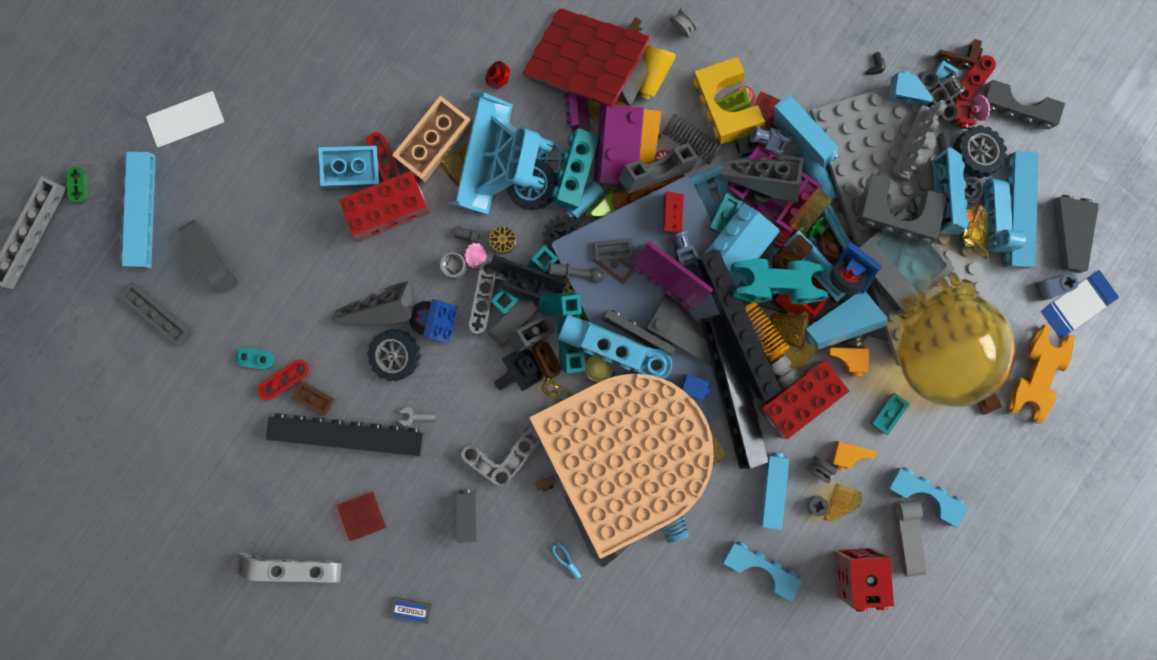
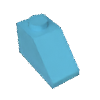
M900 71L891 77L889 100L919 106L922 104L926 106L932 102L933 97L918 76L911 75L908 71Z

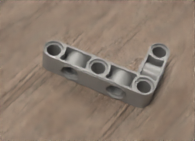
M531 422L501 463L474 445L465 447L462 450L461 456L480 475L495 485L503 487L516 475L541 440ZM522 441H527L530 444L529 451L523 452L520 450L519 445ZM468 449L475 451L476 456L474 459L466 457ZM499 472H503L507 476V480L503 483L498 482L496 479V475Z
M239 553L237 574L248 581L338 583L341 577L342 562L330 560L263 559L253 553ZM278 566V572L271 575L272 567ZM317 567V572L310 576L311 568Z

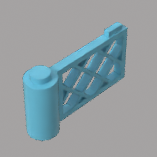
M554 139L552 140L553 146L549 144L547 146H555L559 150V158H548V153L543 150L537 154L536 158L545 161L547 164L548 161H559V171L561 168V157L565 150ZM572 166V171L577 173V171H574L575 166ZM533 171L532 175L536 176L539 172ZM588 175L579 207L574 211L566 209L565 212L570 218L575 217L578 220L606 193ZM565 184L566 188H571L572 191L571 185Z

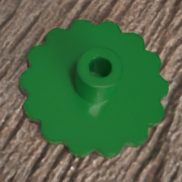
M825 216L820 217L812 226L808 234L809 239H812L817 233L822 235L826 229L822 227L826 220Z

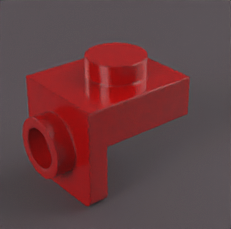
M955 101L958 115L952 120V125H958L959 129H969L971 126L976 125L977 120H973L974 113L972 111L975 103Z

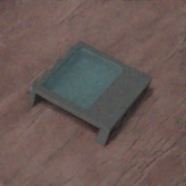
M906 209L895 214V217L902 221L914 220L913 214ZM879 230L859 247L883 266L871 284L897 315L905 313L954 269L951 260L942 254L936 242L931 245H922L916 240L902 239L900 235L893 233L885 234Z

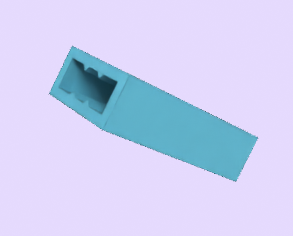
M787 94L774 106L773 124L778 129L788 131L792 135L791 140L821 167L824 168L828 163L831 165L837 159L838 146L791 95Z
M866 291L864 294L858 292L806 328V340L811 346L815 345L819 350L883 328L887 325L888 318Z
M773 452L772 456L767 455L769 462L765 466L757 524L764 528L782 530L789 459L784 458L782 453Z

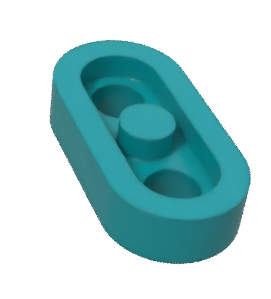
M243 347L235 354L236 362L244 367L266 370L270 369L275 362L274 355L266 350ZM244 353L247 354V359L245 361L242 359V355ZM263 356L266 357L265 363L261 362V357Z

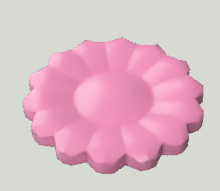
M977 95L972 100V103H975L972 111L978 121H984L990 115V103L984 95Z
M472 243L465 249V262L472 269H479L488 257L486 254L487 250L480 243Z

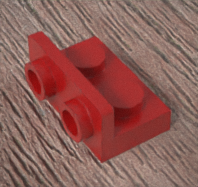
M670 191L664 193L663 232H682L684 194Z

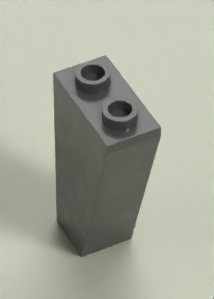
M1062 195L1054 199L1062 270L1087 272L1099 203H1094L1092 199L1088 198L1077 200L1073 199L1074 196Z

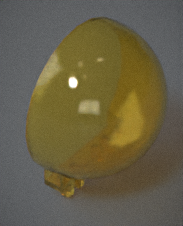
M953 272L949 275L951 287L942 278L939 280L942 292L926 299L922 291L917 292L918 305L915 304L911 296L905 299L909 310L899 315L904 328L899 345V362L904 378L919 396L938 405L962 407L974 405L988 399L1003 386L1014 366L1016 341L1013 329L1004 313L992 302L977 295L972 281L966 279L960 281L957 274Z

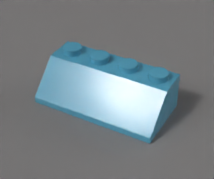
M947 148L932 160L934 192L947 196L939 234L959 235L967 230L969 220L966 217L967 199L965 198L964 191L966 182L963 177L965 165L960 153L952 148Z
M744 203L706 252L711 250L720 251L734 285L737 287L744 276L732 272L731 265L738 261L759 259L780 230L762 214Z

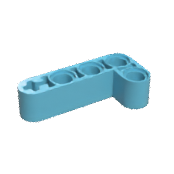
M987 179L983 185L987 249L992 252L1009 253L1021 249L1026 243V235L1022 231L1012 229L1010 185L1006 180Z

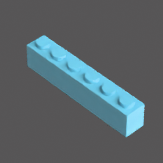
M1015 151L1007 158L1009 175L1006 181L1010 185L1012 229L1022 231L1026 235L1024 247L1004 253L1003 260L1007 268L1029 269L1035 267L1039 152Z
M126 152L123 162L126 174L123 177L125 195L122 197L124 214H122L121 222L124 226L123 233L121 234L123 252L120 253V262L126 268L151 269L155 155L150 152Z

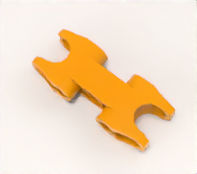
M1041 325L1029 344L1026 357L1032 359L1033 363L1027 379L1019 377L1016 380L1011 391L1008 410L1009 413L1017 415L1022 405L1028 401L1034 407L1033 422L1036 424H1042L1053 408L1057 392L1049 388L1056 370L1065 371L1073 355L1075 339L1073 335H1066L1059 346L1054 347L1049 342L1050 326Z

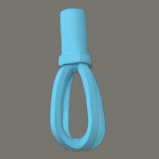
M562 543L554 544L551 547L553 556L569 570L575 580L578 579L581 574L571 561ZM556 547H560L563 550L568 563L558 556L555 552Z

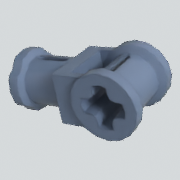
M755 126L750 136L752 143H762L765 149L779 155L784 154L786 144L792 139V135L784 129L770 128L767 131L760 129V126Z
M687 230L671 236L677 247L675 251L677 262L685 268L695 266L697 264L695 258L698 257L694 246L689 244L686 235L688 233Z

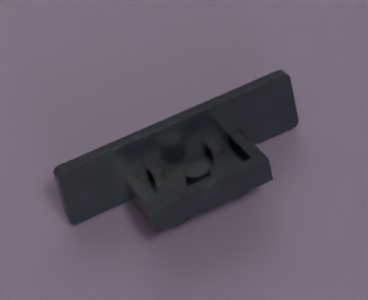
M493 255L489 267L493 271L507 275L502 290L537 303L540 301L543 289L555 293H563L567 283L566 280L546 274L540 270H535L497 255Z

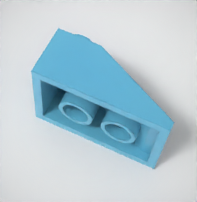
M377 146L318 147L320 189H339L379 184Z

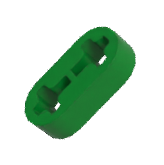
M72 167L67 171L66 175L67 195L70 201L82 204L88 198L87 174L79 167ZM76 172L81 174L80 177H77V180L73 178ZM77 187L78 192L82 193L78 198L74 197V194H77Z

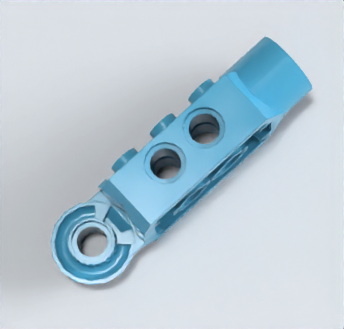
M569 314L557 339L577 348L581 346L583 351L588 354L594 355L596 352L605 361L612 363L615 360L619 362V366L627 370H631L632 367L634 371L664 379L672 369V360L665 351L650 348L635 340ZM600 339L608 341L605 347H599L597 342ZM618 347H625L623 354L618 355L615 353ZM656 359L660 360V368L652 369L651 362Z

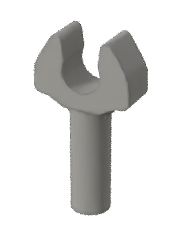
M405 407L399 411V413L409 414L408 420L399 421L404 426H411L414 421H435V414L414 413L411 407Z

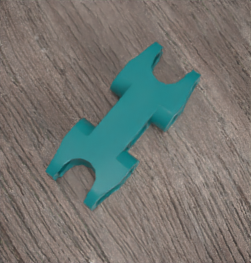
M756 258L734 262L731 265L732 272L743 275L748 281L747 287L736 288L733 291V297L761 303L772 300V294H790L791 303L808 304L824 301L828 298V292L817 289L811 281V277L822 275L825 272V266L809 261H792L787 264V269H769L768 260Z

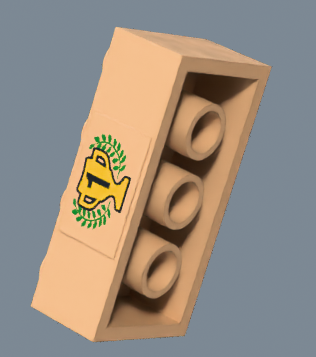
M439 96L392 156L425 183L472 125L471 119L442 96Z

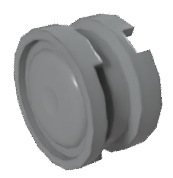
M681 7L678 10V14L672 16L670 20L683 36L689 38L691 36L690 32L697 30L700 25L697 19L694 20L693 15L687 9L683 11L684 8Z

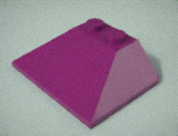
M759 143L748 160L760 161V158L767 157V160L778 159L779 155L765 149V146ZM802 172L798 202L772 197L767 204L762 206L753 203L751 199L753 189L734 182L727 189L733 197L743 202L742 205L745 203L758 211L779 230L792 233L823 186Z

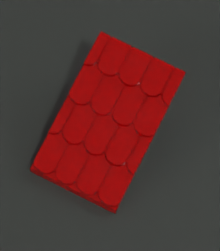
M559 8L522 74L611 108L616 100L631 106L649 74L641 56L651 38L627 28Z

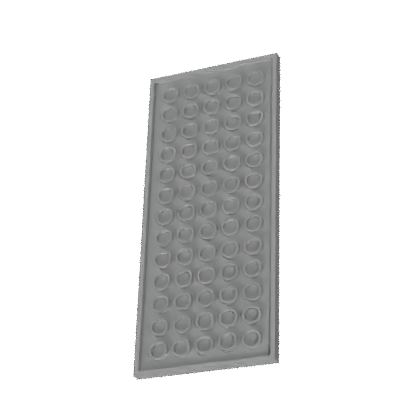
M890 86L810 111L811 118L838 146V157L831 165L828 163V167L852 237L858 248L867 241L871 228H865L862 224L856 223L858 216L853 213L851 203L855 196L863 194L866 179L872 173L891 179L888 194L892 196V200L888 207L893 216H896L897 212L906 209L913 214L915 220L917 215L911 199L924 195L928 190L934 192L932 160L940 154V148L934 132L929 137L931 138L929 146L922 153L924 156L923 161L913 171L909 181H905L890 173L919 109V105L889 100ZM939 234L938 240L935 242L938 244L942 254L951 260L954 269L905 313L897 315L872 284L870 285L876 305L888 318L884 329L897 366L1003 330L974 248H961L959 235ZM909 239L899 271L916 291H919L941 270L916 240Z

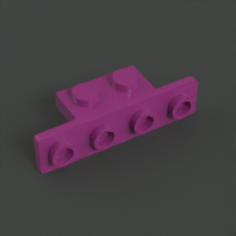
M568 92L565 94V105H569L570 112H567L566 116L567 124H571L572 133L578 128L591 133L588 99Z

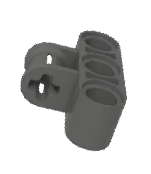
M920 72L917 75L933 97L932 102L929 103L930 107L938 104L939 100L945 101L946 107L950 110L949 114L945 117L943 112L938 118L946 121L954 120L958 115V108L952 99L965 90L964 85L961 86L958 81L956 72L948 74L941 80L934 72ZM926 75L930 77V82L927 85L924 83ZM936 91H938L940 94V97L937 101H935L934 94Z

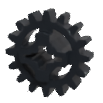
M566 215L563 220L557 216L556 222L551 219V226L545 225L548 231L542 233L543 236L547 237L543 240V243L549 244L547 246L549 250L553 249L550 234L555 236L556 240L560 239L559 233L563 234L565 232L568 235L572 228L574 231L578 230L577 228H579L580 223L573 224L574 218L568 221ZM565 224L563 228H556L557 225Z

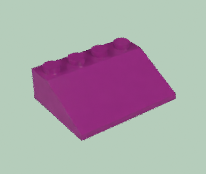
M651 241L645 243L630 262L633 264V270L640 275L642 273L646 274L649 277L647 280L653 285L657 286L659 284L664 288L663 292L670 298L675 296L679 299L678 304L686 310L688 308L695 309L713 291L710 286Z

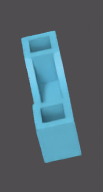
M906 467L895 469L885 488L906 499L918 492L928 494L935 503V516L949 525L958 528L969 508L964 505V500L956 496L951 498L946 495L948 491L939 486L937 488L932 487L929 480L921 476L918 479L913 476L914 472Z
M732 541L722 559V563L739 573L750 567L766 569L772 578V590L792 602L803 582L798 578L800 575L791 569L788 572L783 570V565L775 560L771 562L765 560L766 555L757 550L754 553L749 551V546L743 542L738 541V543Z

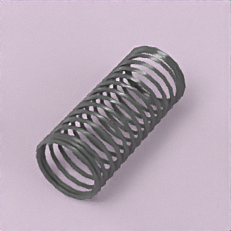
M675 113L662 134L666 135V137L670 135V139L673 138V141L677 140V144L681 142L680 146L689 143L693 147L692 149L696 150V155L699 153L698 158L703 155L702 160L706 158L705 163L710 165L721 149L722 144L720 145L719 143L716 147L718 143L716 141L711 147L714 139H712L706 147L711 138L709 136L704 142L707 134L698 143L704 133L701 132L695 140L700 129L697 130L690 140L696 127L688 135L693 126L691 124L683 135L689 122L679 133L686 119L677 130L676 128L682 117L672 128L679 116Z

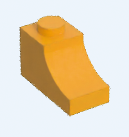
M827 348V356L841 361L845 367V372H851V376H863V373L868 372L869 349Z
M835 441L830 463L835 464V469L846 471V468L852 469L853 465L861 459H875L877 451Z

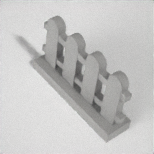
M939 100L938 104L932 105L930 108L923 104L919 106L891 169V174L905 181L910 180L913 171L923 161L924 156L922 153L931 142L929 137L939 124L937 119L946 108L945 101Z

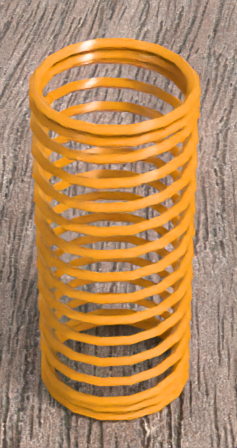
M751 302L745 306L749 317L761 309V307L753 310L758 306L757 302ZM761 310L760 312L755 314L752 318H750V321L758 317L760 314H762L764 310ZM763 314L762 316L757 318L754 322H752V325L761 320L762 318H764L766 314ZM769 317L763 319L753 328L755 329L756 327L766 322L769 319ZM771 321L765 323L755 332L757 333L758 331L769 325ZM774 324L770 325L761 333L757 334V337L771 329L774 326ZM776 328L772 329L763 337L759 338V341L763 340L765 337L773 333L776 330ZM778 331L761 342L765 355H768L767 359L769 362L774 361L790 349L789 345H786L787 342L769 352L784 341V339L766 349L782 336L779 335L770 343L764 345L768 340L779 333Z

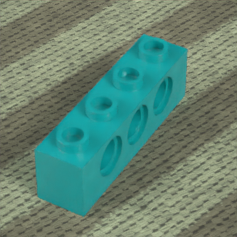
M579 128L570 133L567 140L569 147L568 150H565L562 157L564 164L557 174L559 181L557 186H554L551 197H554L552 204L571 211L579 207L599 139L598 135ZM576 148L582 151V155L576 152ZM571 165L576 167L577 173L571 170ZM565 183L571 185L572 191L566 188Z

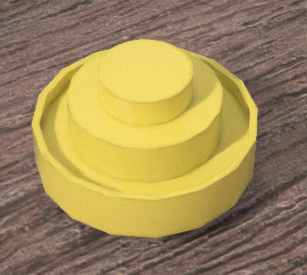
M600 354L590 357L585 365L587 377L594 382L608 379L613 372L610 362L601 359Z

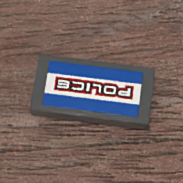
M394 597L389 618L428 624L432 604Z

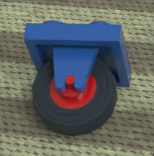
M851 242L847 245L831 270L830 280L833 286L843 293L856 294L861 292L864 294L883 266Z
M432 299L431 302L421 301L414 306L413 313L409 319L410 326L416 333L423 335V337L449 343L453 333V323L457 317L458 306Z

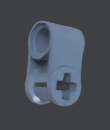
M1066 274L1037 282L1043 301L1073 291L1079 284L1077 277L1073 274ZM1069 281V285L1065 286L1064 282Z

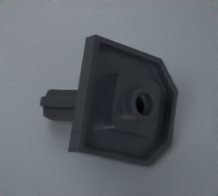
M524 349L518 353L514 351L502 358L508 371L495 380L494 383L496 388L502 390L511 383L516 382L523 392L543 379V374L532 352Z

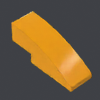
M644 109L639 158L644 164H650L655 161L662 111Z

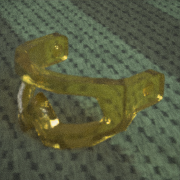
M546 378L541 386L543 393L546 396L553 395V400L557 403L563 400L558 398L557 390L549 392L546 389L549 383L568 394L567 398L573 396L570 391L550 378Z

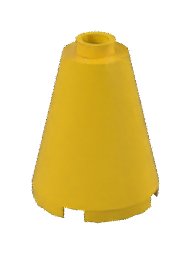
M647 45L641 57L649 74L638 92H640V97L650 99L651 96L655 97L675 60L676 54Z

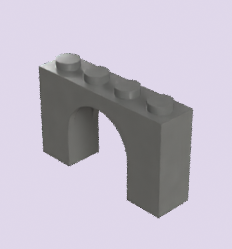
M873 173L866 179L856 223L862 224L865 228L880 229L885 234L893 233L900 235L902 239H913L922 245H931L938 240L947 199L946 195L928 190L921 196L916 219L913 221H902L893 216L887 206L891 179Z

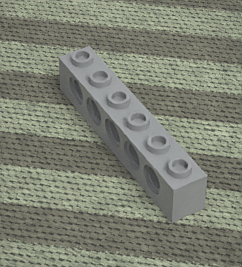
M43 176L40 177L0 252V286L14 289L67 189L66 187Z

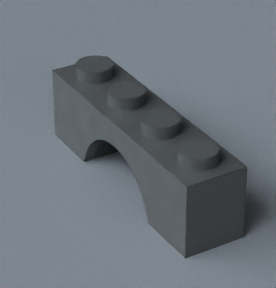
M993 79L986 84L983 93L990 103V111L1002 112L1006 117L1021 118V121L1025 123L1034 122L1040 124L1039 126L1044 129H1051L1059 125L1065 106L1064 102L1049 97L1040 101L1036 106H1024L1013 97L1011 85Z
M686 143L673 148L666 156L656 162L644 164L640 159L624 165L619 180L629 194L692 171L698 156L690 144Z

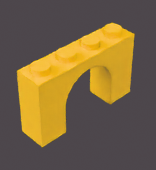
M738 56L694 71V79H692L694 89L699 90L701 106H705L707 110L705 112L707 121L712 122L713 136L715 139L718 138L720 145L750 135L755 126H760V129L764 130L765 120L758 105L738 112H727L721 109L714 100L720 90L744 82V70Z

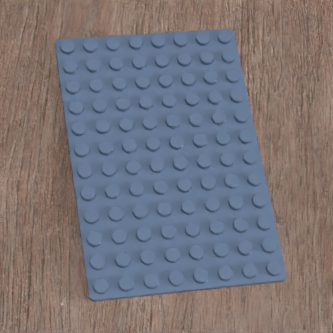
M685 176L552 243V247L561 264L566 265L569 263L570 268L583 270L600 268L604 272V278L599 283H593L589 278L571 275L568 277L574 292L581 296V306L589 322L642 343L601 319L607 310H615L622 314V318L627 321L630 319L639 324L638 327L645 330L647 329L645 328L665 294L663 292L664 288L659 284L657 286L653 285L647 280L649 277L646 274L642 273L640 275L635 270L627 281L622 284L592 261L595 259L593 242L632 238L633 254L635 257L642 246L651 241L677 261L675 253L677 247L674 239H671V236L677 233L663 232L664 193L666 191L684 194L682 232L687 230L688 233L686 235L689 244L694 246L698 256L704 254L719 236L718 233L708 228L711 218L690 176ZM628 243L598 246V250L629 246ZM629 251L613 253H615L616 255L629 254ZM611 253L599 254V257L611 256ZM633 258L623 259L633 267V264L630 263ZM618 260L601 261V263L622 279L629 272V269ZM612 261L618 263L616 269L611 268L610 264ZM698 266L686 268L705 282ZM711 293L695 309L688 308V312L701 326V319L720 314ZM675 296L672 297L674 300L680 301ZM742 300L744 307L751 303L749 301ZM759 320L758 322H756L755 324H753V327L756 326V325H757L759 322H761V321ZM761 324L760 326L756 327L754 330H755V331L758 330V329H759L761 326H763V325ZM764 328L761 329V330L758 331L756 334L761 333V332H762L763 330H765V329H764ZM766 332L763 333L762 335H760V336L758 337V339L761 338V337H763V336H764L765 334H767V333H766ZM657 334L655 335L657 338L661 340L664 339L663 337ZM606 339L599 340L602 347L607 345L608 341ZM672 343V346L676 348L673 355L670 356L672 369L664 380L673 383L681 388L685 374L709 381L711 389L708 397H704V400L690 397L699 406L707 422L724 415L725 411L713 365L707 364ZM618 347L615 353L618 355L623 354L625 347ZM656 359L651 362L652 369L660 368V360ZM615 360L612 363L610 362L616 376L642 374L634 371L632 367L631 370H627L619 366V362ZM748 378L750 391L753 395L754 400L757 398V396Z

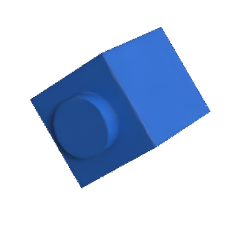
M685 374L680 389L689 396L704 400V397H708L711 386H709V381Z

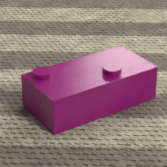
M600 104L599 139L597 142L594 181L622 184L619 177L624 165L639 160L644 107L614 105L611 108Z

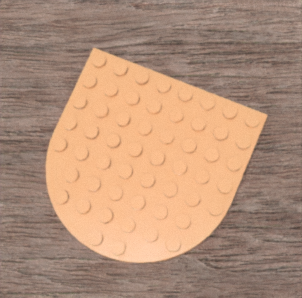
M625 374L611 377L529 417L600 559L679 519L701 497L709 481L714 455L712 434L708 422L699 406L686 392L662 378L645 374Z

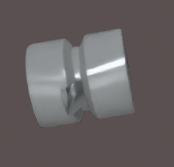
M450 252L442 257L440 268L448 278L459 279L466 274L467 263L460 254Z
M785 354L770 364L781 391L801 377L798 370L790 366L791 361Z

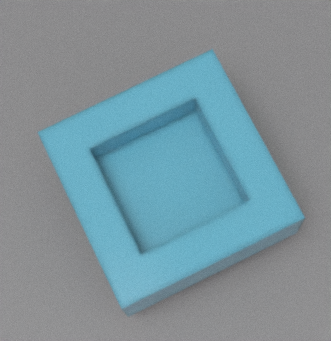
M940 61L934 73L941 80L952 72L957 74L959 70L945 61Z

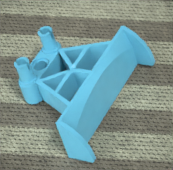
M471 93V98L478 100L456 200L447 201V205L488 215L493 195L513 184L522 187L531 186L538 190L544 187L543 184L538 183H545L544 179L532 174L538 149L548 153L552 147L547 146V144L553 146V142L542 138L539 133L527 128L519 127L516 129L509 123L513 104L486 93Z

